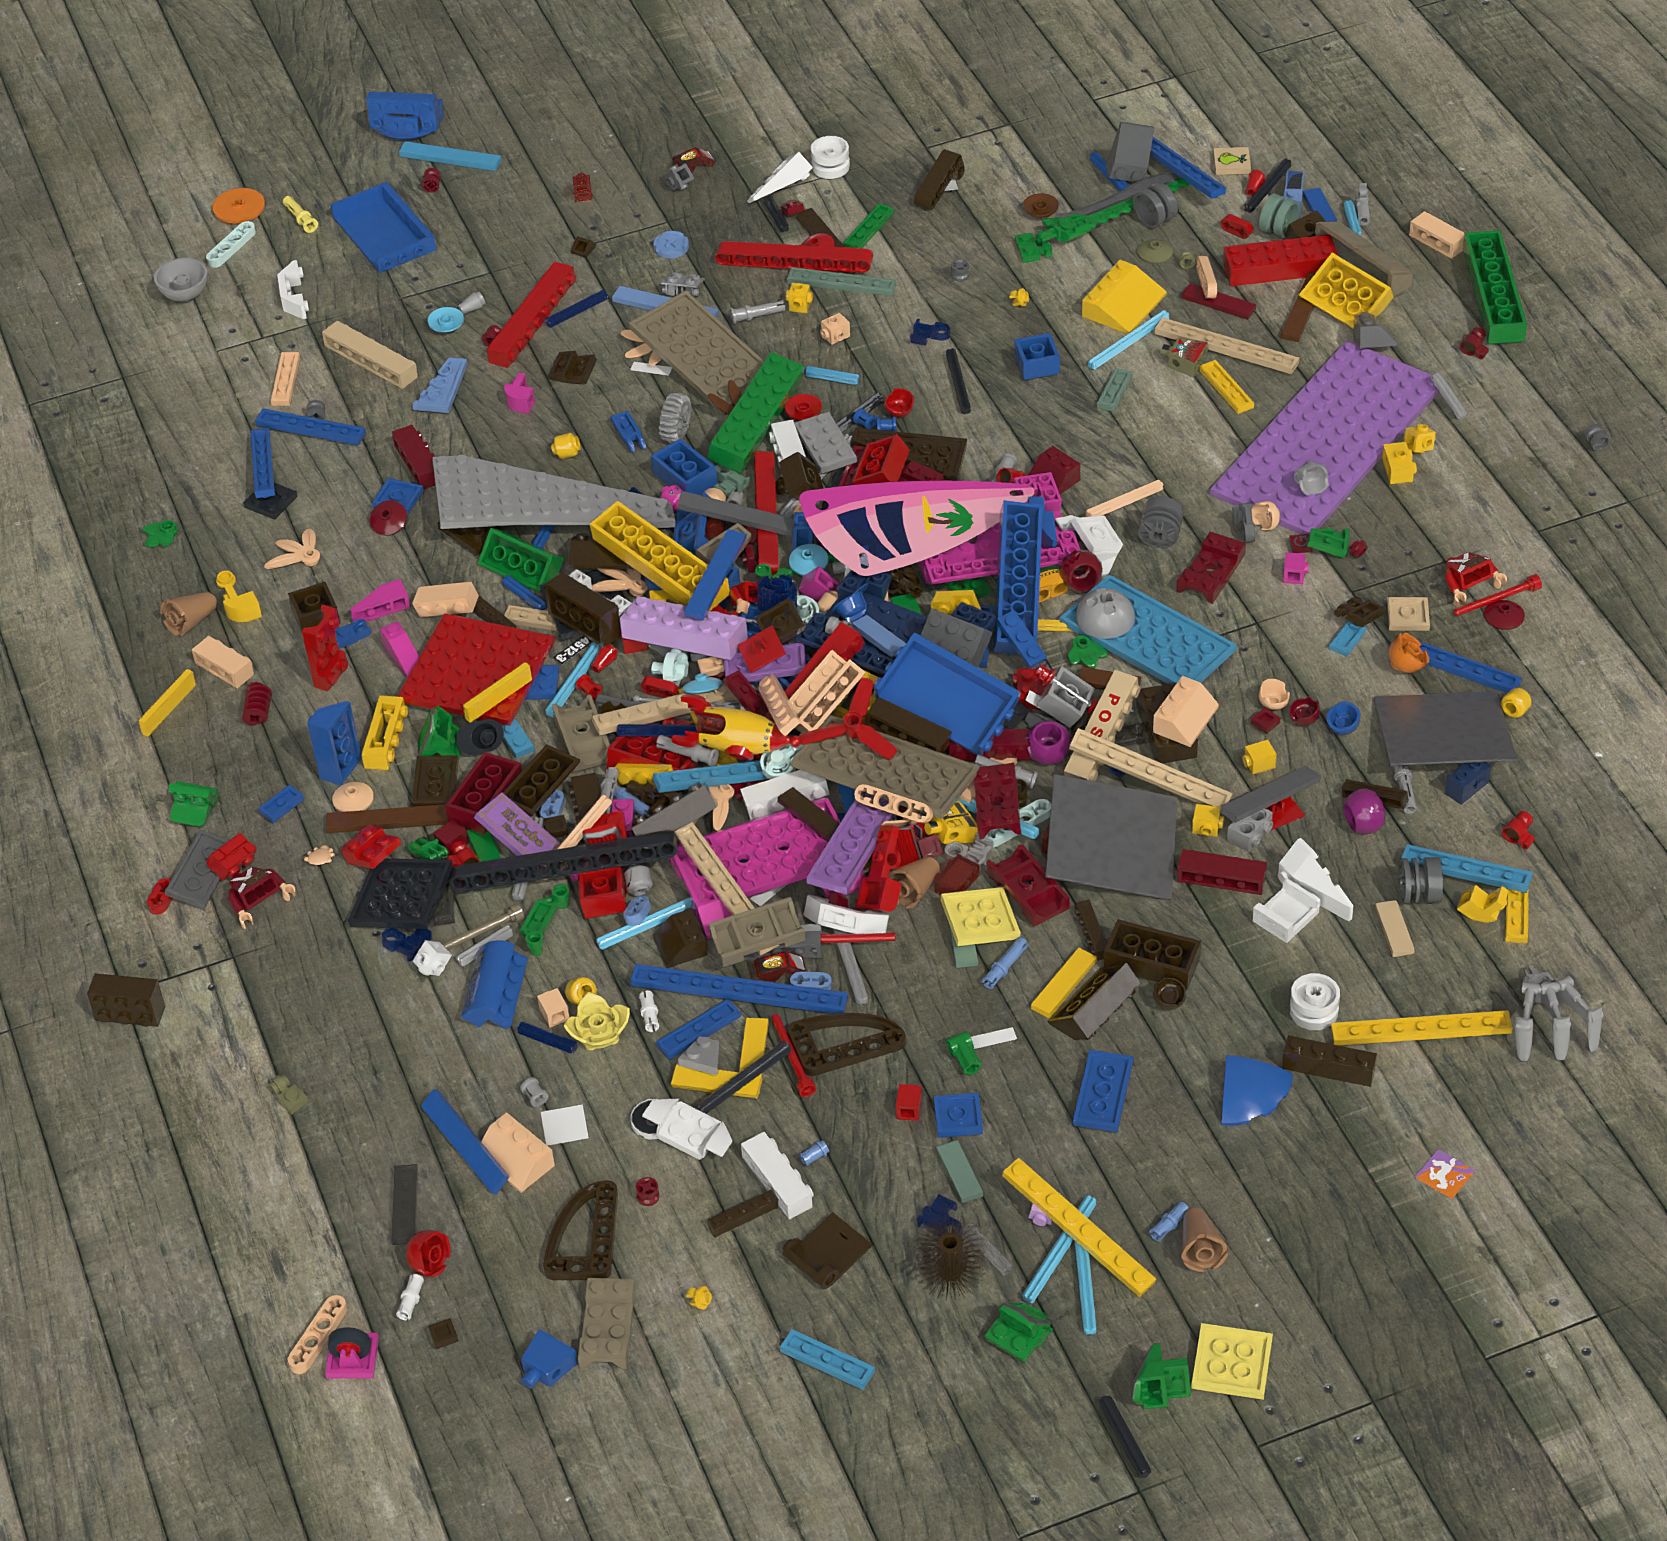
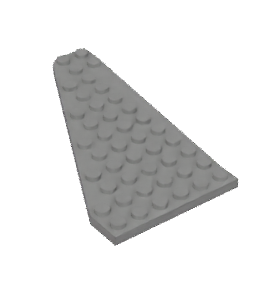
M466 455L433 457L441 529L503 525H590L593 520L616 501L625 505L656 528L675 527L672 505L664 498H655L628 492L623 489L609 488L585 481L550 475L545 472L513 467L504 463L472 458Z

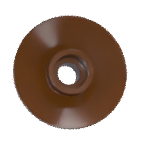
M1038 193L1027 197L1024 200L1023 208L1031 216L1047 217L1058 210L1059 202L1052 195Z

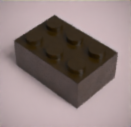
M95 973L87 992L95 1020L100 1022L158 1027L166 1007L158 979Z

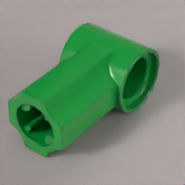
M965 1031L946 1038L948 1050L952 1057H956L963 1073L969 1075L976 1074L982 1068V1063L974 1050L969 1032Z

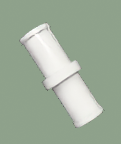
M646 990V998L644 992H641L639 995L642 1006L640 1012L645 1021V1029L648 1032H653V1024L655 1031L659 1029L657 1019L658 1008L654 1004L653 993Z
M418 1274L409 1276L406 1290L401 1294L402 1301L396 1313L398 1318L402 1320L411 1319L414 1306L420 1299L419 1292L424 1282L422 1276Z

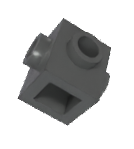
M686 163L680 167L677 164L668 169L669 173L664 176L667 185L672 191L678 188L680 191L689 186L688 182L694 179Z

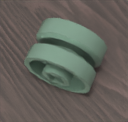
M1275 193L1271 194L1260 214V230L1269 234L1274 232L1275 236L1286 239L1287 237L1284 234L1288 225L1298 220L1299 202L1289 198L1285 200L1283 196Z

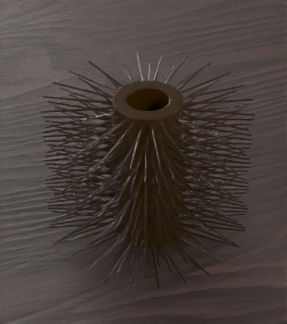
M954 1219L952 1221L951 1233L950 1222L949 1233L948 1228L943 1231V1234L942 1232L939 1235L937 1232L933 1233L939 1240L932 1236L930 1237L929 1234H923L924 1237L932 1238L937 1242H931L927 1239L922 1241L921 1238L919 1241L922 1243L928 1242L934 1246H926V1244L920 1243L918 1247L923 1249L927 1247L933 1250L923 1251L922 1249L920 1251L918 1249L915 1251L917 1254L915 1257L921 1262L919 1264L921 1271L935 1269L929 1273H922L921 1276L926 1277L927 1274L936 1273L934 1276L932 1275L926 1279L930 1281L931 1278L933 1279L937 1276L932 1284L934 1285V1282L939 1279L940 1282L938 1284L940 1285L941 1283L943 1285L941 1290H943V1287L945 1289L944 1284L947 1285L946 1295L948 1294L949 1281L950 1291L951 1281L952 1286L956 1285L958 1280L959 1285L961 1286L962 1284L964 1287L965 1285L960 1280L962 1279L963 1282H966V1276L969 1279L971 1278V1280L973 1278L965 1272H970L971 1275L975 1274V1276L977 1274L978 1276L980 1275L978 1271L972 1272L966 1268H974V1270L978 1268L980 1270L981 1267L979 1266L985 1262L983 1260L985 1252L980 1253L982 1251L979 1248L981 1247L980 1243L978 1245L977 1243L969 1244L972 1241L977 1242L979 1240L978 1237L975 1240L973 1238V1240H966L964 1242L966 1238L973 1237L976 1233L966 1235L962 1239L961 1237L967 1232L969 1233L971 1228L959 1236L962 1230L960 1229L957 1233L955 1229L953 1230ZM969 1247H972V1248L975 1247V1248H976V1250H975V1249H974V1250L972 1249V1251H971V1250H968V1249H969ZM970 1252H975V1253H976V1254H974V1255L972 1254L971 1256L968 1255V1253H970ZM926 1253H930L932 1256L927 1257ZM968 1258H975L974 1261L967 1260ZM924 1259H932L933 1261L925 1262ZM928 1263L931 1265V1267L928 1268L923 1267L925 1265L927 1266ZM972 1263V1265L976 1264V1266L972 1267L971 1265L969 1266L967 1264Z

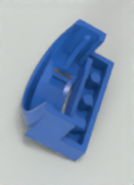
M369 91L366 98L370 129H376L379 133L395 140L408 141L425 137L438 130L444 117L443 99H437L436 94ZM389 114H412L415 116L398 117ZM419 118L421 119V129L419 127Z

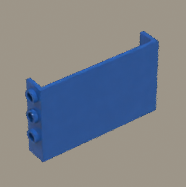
M388 182L330 204L333 219L379 273L436 250L434 235Z
M914 632L904 648L900 647L898 649L895 661L887 665L885 669L886 674L883 678H878L874 685L875 698L878 699L880 697L952 731L950 740L975 755L979 754L982 756L984 752L988 753L994 743L992 741L994 737H999L1002 733L1004 722L1006 720L1010 721L1015 712L1013 709L1019 702L1020 691Z

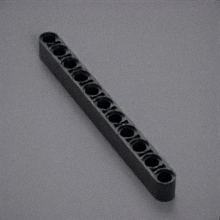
M665 831L458 865L452 870L450 887L456 892H467L669 859L677 853L678 838L675 833Z

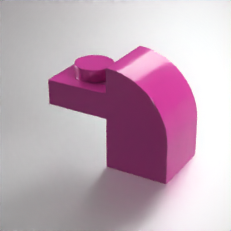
M518 373L511 384L505 383L504 385L506 403L513 411L529 414L535 403L534 390L531 387H527L526 374Z

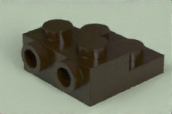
M790 598L779 602L774 607L755 617L761 631L770 626L774 627L781 644L807 629Z

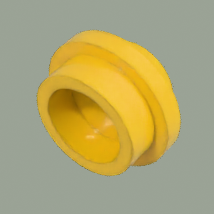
M222 571L217 575L216 583L220 588H224V586L229 584L233 586L236 583V578L232 572Z

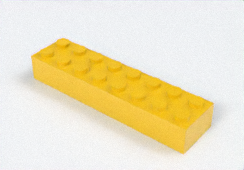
M616 501L590 523L592 537L595 541L687 606L708 567L705 562L619 501ZM725 578L709 611L730 595L727 578Z

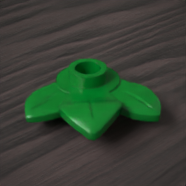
M165 520L161 523L155 522L143 527L142 530L149 535L144 543L145 546L156 547L161 544L163 547L170 545L174 541V535L178 532L177 524L172 520Z
M1084 635L1074 638L1073 648L1068 653L1071 665L1078 664L1081 661L1085 666L1094 669L1099 658L1108 657L1105 648L1096 642H1092L1089 637Z

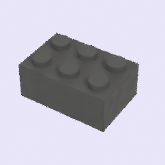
M931 608L921 636L979 668L993 632Z

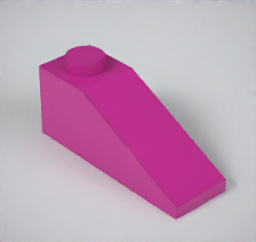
M401 579L382 584L350 609L352 621L362 618L367 622L410 608L408 594Z
M396 621L380 628L382 643L408 678L419 659V655L405 630Z

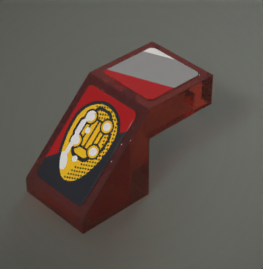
M697 147L672 158L678 167L686 163L691 173H693L699 162L712 167L716 162L710 152Z
M788 951L763 956L753 961L757 978L773 983L784 973L793 975L796 972H807L803 956Z

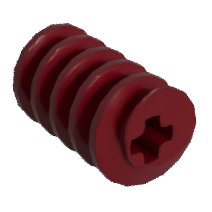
M260 682L248 684L242 720L245 724L257 725L267 721L272 690Z

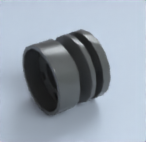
M1165 496L1153 497L1146 501L1138 528L1140 539L1146 545L1153 548L1164 549L1173 546L1179 538L1180 526L1184 515L1181 505L1174 499Z
M1424 857L1422 867H1419L1416 858L1411 859L1410 866L1407 858H1401L1398 870V888L1403 903H1410L1411 895L1413 902L1418 903L1420 893H1423L1425 902H1441L1443 876L1439 857Z

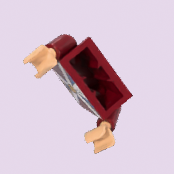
M250 867L242 873L235 874L233 879L229 881L231 889L228 893V901L236 915H240L241 927L246 929L244 921L249 920L252 925L254 922L251 914L245 912V910H250L279 891L280 888L283 890V899L290 901L288 893L295 896V887L291 884L286 885V881L273 869Z

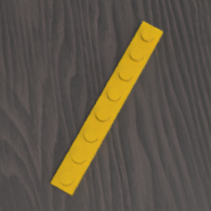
M1509 1010L1337 1022L1331 1023L1330 1029L1333 1044L1340 1046L1511 1034L1513 1027Z
M1020 1158L1016 1159L1003 1171L1002 1176L1139 1298L1155 1284L1156 1278Z

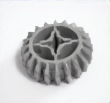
M670 393L664 402L659 420V434L661 439L667 441V443H673L680 438L683 439L687 433L689 423L691 422L692 410L691 401L687 395Z

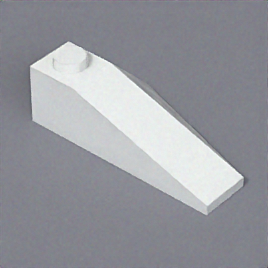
M797 152L786 158L772 172L773 175L764 181L765 185L760 186L747 202L751 203L800 179L804 181L810 175L809 171L813 167L800 152Z
M1302 838L1297 839L1279 862L1278 878L1283 884V881L1287 878L1297 883L1303 889L1315 894L1320 899L1321 907L1347 921L1352 920L1353 904L1338 884L1333 885L1329 876L1330 872L1326 867L1322 869L1316 861L1318 856L1315 851Z

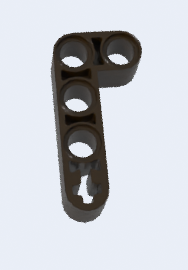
M946 149L940 153L915 195V205L933 210L951 179L960 180L962 178L965 166L961 154Z

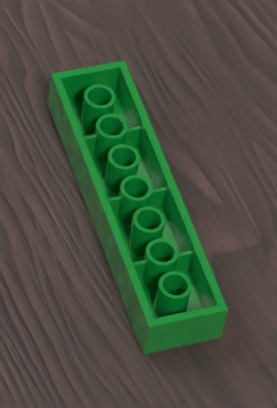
M1501 230L1465 232L1462 250L1488 344L1525 342L1527 321Z
M770 352L710 443L707 459L742 474L754 456V452L757 451L770 431L771 424L775 423L786 402L792 397L801 383L805 366Z

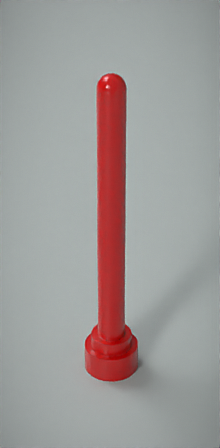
M1537 574L1528 576L1524 583L1456 608L1453 613L1455 616H1460L1525 590H1532L1534 592L1542 588L1541 579Z
M775 1013L771 1019L781 1042L786 1041L792 1049L787 1055L798 1078L797 1089L802 1097L811 1096L816 1092V1085L813 1079L806 1076L780 1016Z

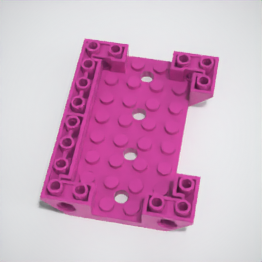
M1051 472L1014 478V483L1027 484L1033 487L1034 494L1031 497H1044L1045 511H1053L1054 520L1055 518L1062 517L1060 512L1062 499ZM1015 490V496L1024 495L1023 490ZM1055 520L1057 544L1055 548L1046 549L1041 543L1040 568L1054 564L1061 565L1062 560L1075 550H1081L1073 529L1062 531ZM1000 522L977 535L975 544L964 542L938 555L919 561L918 564L925 583L937 584L996 575Z
M828 798L812 800L819 808L841 823ZM787 809L702 835L746 897L806 879L828 844L824 838L819 837V834ZM678 842L677 853L674 857L669 858L678 879L682 878L689 892L692 909L706 939L712 938L708 923L732 915L705 877L699 875L701 873L680 842ZM785 846L788 849L780 850L779 848ZM741 859L748 860L746 863H740L739 861ZM863 871L857 877L848 894L859 891L862 877H864ZM821 888L826 899H829V892L832 890Z

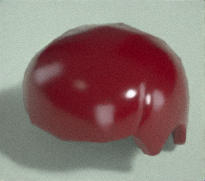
M1310 696L1293 701L1289 707L1290 719L1299 726H1309L1315 723L1320 716L1319 701H1314Z

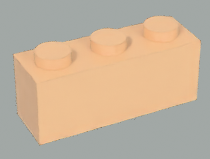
M1425 211L1411 221L1409 236L1451 259L1463 251L1464 232Z
M472 582L424 586L418 588L412 604L419 617L444 615V613L473 612L479 595Z
M210 636L206 637L192 649L195 664L236 688L240 687L254 675L253 664L248 657L240 655L233 648L225 646L221 641L215 640Z

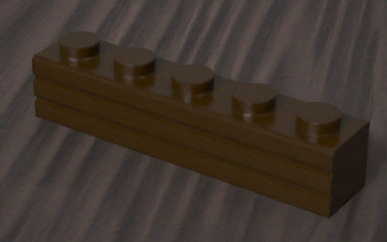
M481 596L478 597L473 612L485 622L517 628L513 622Z
M1346 779L1341 787L1344 798H1347L1349 794L1358 789L1366 788L1373 790L1385 806L1404 809L1409 801L1408 792L1405 790Z
M1090 900L1077 902L1075 914L1079 916V925L1083 927V935L1087 937L1086 943L1087 946H1090V953L1097 956V961L1103 960L1107 944Z
M769 1190L708 1219V1228L716 1238L744 1223L777 1209L778 1199L772 1190Z

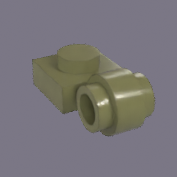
M277 1075L270 1080L268 1087L274 1095L279 1094L277 1096L278 1102L292 1115L309 1103L308 1097L295 1084L289 1087L290 1082L285 1075Z

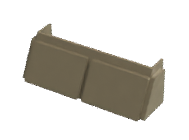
M1340 222L1316 223L1315 236L1330 234L1333 242L1339 240L1388 274L1387 286L1391 287L1393 297L1412 286L1414 272Z

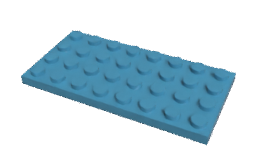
M1111 575L1105 577L1091 591L1100 588H1111L1123 593L1130 600L1135 612V622L1127 633L1110 639L1096 638L1084 633L1078 627L1075 619L1077 607L1083 598L1060 617V623H1065L1068 626L1067 628L1080 635L1089 637L1092 642H1096L1106 650L1167 684L1178 683L1182 676L1201 683L1237 650V644Z

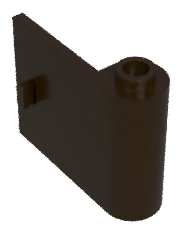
M832 1212L803 1241L799 1238L789 1239L783 1246V1256L821 1288L827 1289L872 1247V1243Z

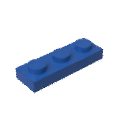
M1014 610L997 618L996 623L1028 669L1046 661L1047 656Z

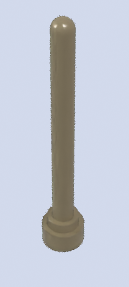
M516 903L509 907V910L506 911L507 913L442 943V945L449 950L508 921L518 922L525 918L519 904Z

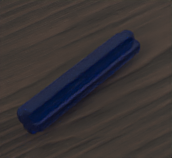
M522 1021L517 1027L519 1034L568 1053L574 1054L578 1048L576 1041Z

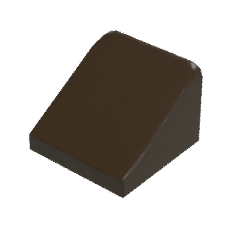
M577 236L571 253L587 258L595 249L596 244L592 240Z
M1086 710L1071 728L1070 737L1072 739L1078 728L1085 730L1088 724V712Z

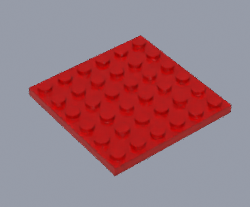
M444 613L397 697H403L406 704L429 709L439 706L448 713L465 716L463 709L465 703L523 663H527L530 666L532 680L477 718L480 720L493 719L500 724L511 726L555 643V637Z

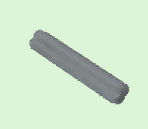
M1440 372L1434 373L1431 380L1458 419L1465 418L1467 411Z
M505 925L457 955V962L461 966L467 965L477 958L478 950L486 943L494 940L505 941L512 937V929Z

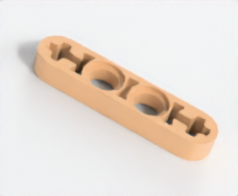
M1198 256L1196 270L1206 298H1216L1217 283L1208 256Z
M859 785L854 793L855 799L864 805L919 823H928L933 817V811L930 806L869 785ZM867 789V793L874 795V800L865 797L863 800L861 792H865ZM887 795L889 803L882 807L879 804V799L881 796ZM906 801L908 809L906 812L900 813L898 805ZM914 808L920 811L924 809L927 815L921 817L919 814L914 813L913 810Z
M333 1295L325 1301L289 1354L288 1364L293 1373L303 1374L311 1367L327 1343L329 1335L337 1328L346 1315L347 1305L342 1296ZM323 1321L330 1323L326 1329L318 1328V1325ZM314 1339L318 1341L314 1347L305 1346L309 1340Z

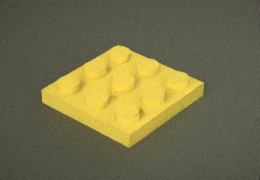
M1003 887L941 894V903L957 946L1016 940L1020 937L1019 927Z
M1201 1323L1191 1389L1264 1400L1273 1334Z

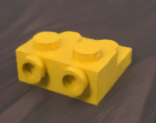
M973 590L936 591L934 599L931 601V608L951 615L961 602L981 610Z

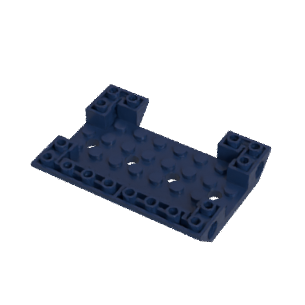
M861 564L862 568H868V566ZM851 570L837 587L838 599L825 615L816 612L805 625L807 629L796 636V641L819 650L830 636V634L825 633V627L829 618L833 616L839 618L840 621L843 620L838 613L832 614L831 610L866 583L869 585L862 595L867 604V609L862 617L868 615L903 642L907 643L914 632L921 636L928 617L885 600L892 575L882 572L863 576ZM962 602L951 614L953 617L992 632L996 621V615ZM862 636L865 643L851 661L856 665L885 675L887 665L890 662L893 663L896 657L891 658Z

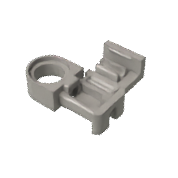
M977 833L975 835V845H973V848L970 847L969 851L967 846L958 842H951L945 847V858L948 862L957 866L960 864L975 869V874H978L981 871V866L984 867L986 865V856L993 849V840L987 837L979 839V834ZM952 850H958L960 852L958 855L949 854V852Z

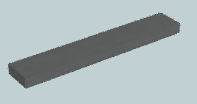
M681 491L677 507L680 510L790 537L795 520L794 518Z
M1304 766L1222 805L1220 813L1236 823L1320 782L1321 775Z

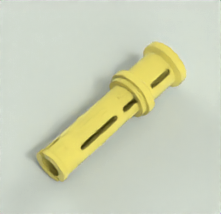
M286 196L283 199V204L296 217L297 223L303 226L306 232L312 233L317 229V220L312 218L308 211L303 210L292 196Z

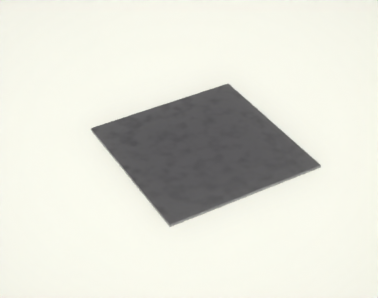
M1497 692L1374 696L1390 766L1517 761Z
M1054 774L1046 878L1172 900L1177 797Z

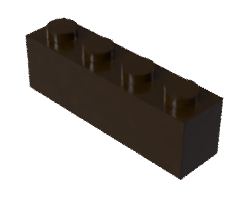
M880 697L869 709L866 716L865 725L871 726L874 730L943 754L950 744L952 731Z
M595 772L571 777L572 785L568 786L570 798H575L572 801L574 813H578V816H575L576 824L581 821L600 798L601 794ZM584 838L580 840L581 843H585Z
M1288 1035L1283 1052L1282 1069L1371 1087L1375 1073L1377 1053Z

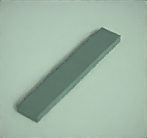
M791 267L787 277V284L801 283L812 287L893 296L896 288V280L794 267Z

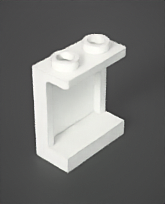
M1286 878L1283 881L1282 889L1265 905L1258 903L1253 908V922L1288 943L1319 913L1320 899L1315 894L1308 892L1297 883Z

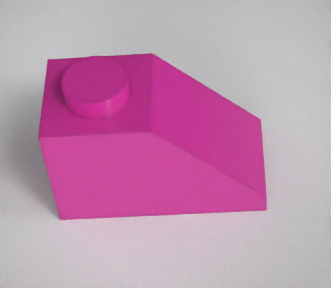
M818 566L803 576L799 590L815 602H819L825 592H837V587L840 583Z

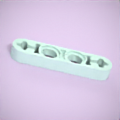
M250 221L242 222L206 255L208 266L212 268L220 267L256 234L254 223Z
M1046 799L1036 800L1019 810L1020 818L1023 816L1030 817L1029 821L1024 822L1035 826L1051 816L1052 804ZM1001 828L990 830L985 837L993 840L994 848L1017 836V834L1012 830L1007 831Z

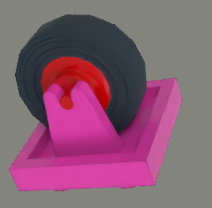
M349 1327L338 1328L332 1331L328 1338L329 1351L325 1372L326 1378H374L379 1343L378 1333H365L362 1330Z

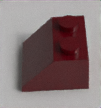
M1051 446L1039 455L1028 474L1029 476L1051 472L1058 492L1061 495L1080 481V463L1056 447Z

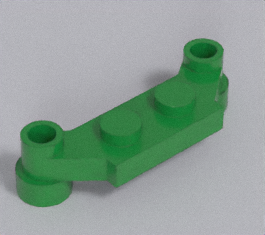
M564 884L556 885L552 889L553 895L542 900L537 899L520 928V933L525 936L526 945L533 956L542 954L543 935L557 910L566 909L569 906L570 892L568 886Z

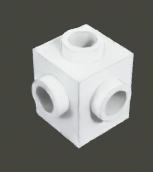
M425 940L413 962L419 967L418 970L426 976H440L452 954L440 942Z

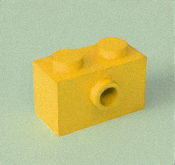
M1407 443L1383 444L1382 460L1390 484L1413 482V476L1417 472L1416 463L1412 462V450L1408 449Z

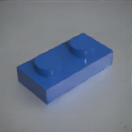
M288 785L258 808L259 813L274 823L304 801L302 793Z

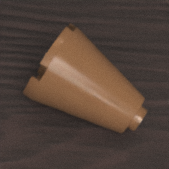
M209 592L167 599L160 606L161 615L164 614L166 618L163 622L173 635L183 636L216 609L217 600Z
M924 857L889 872V879L901 883L897 905L902 904L905 906L904 908L909 909L919 904L940 872L939 864L934 858Z
M1192 1208L1183 1217L1182 1260L1185 1266L1193 1271L1205 1272L1204 1268L1212 1267V1270L1216 1269L1225 1262L1228 1256L1227 1244L1206 1212L1201 1208Z

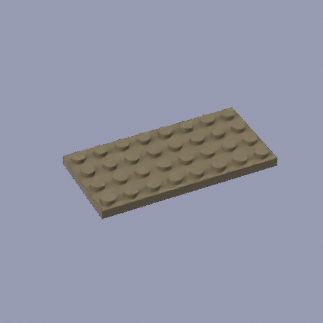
M687 291L682 292L629 323L630 330L721 414H724V412L719 410L710 401L708 394L712 393L734 406L728 392V381H734L743 395L764 363L754 351Z
M830 715L820 728L844 722L843 719ZM881 732L878 733L897 748V753L891 760H886L860 742L858 738H850L844 733L834 738L805 744L792 759L791 767L854 789L864 784L924 803L931 807L933 817L943 819L977 776V771L979 770L977 765ZM883 795L880 797L882 799L889 801V797L887 795ZM903 801L899 804L908 807V803L906 801ZM914 808L915 811L927 814V812H925L924 809L923 811H920Z

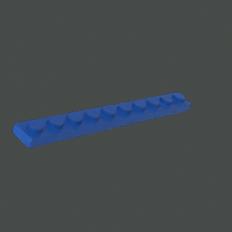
M635 964L630 980L631 986L832 1014L845 1013L848 1002V993L640 964Z

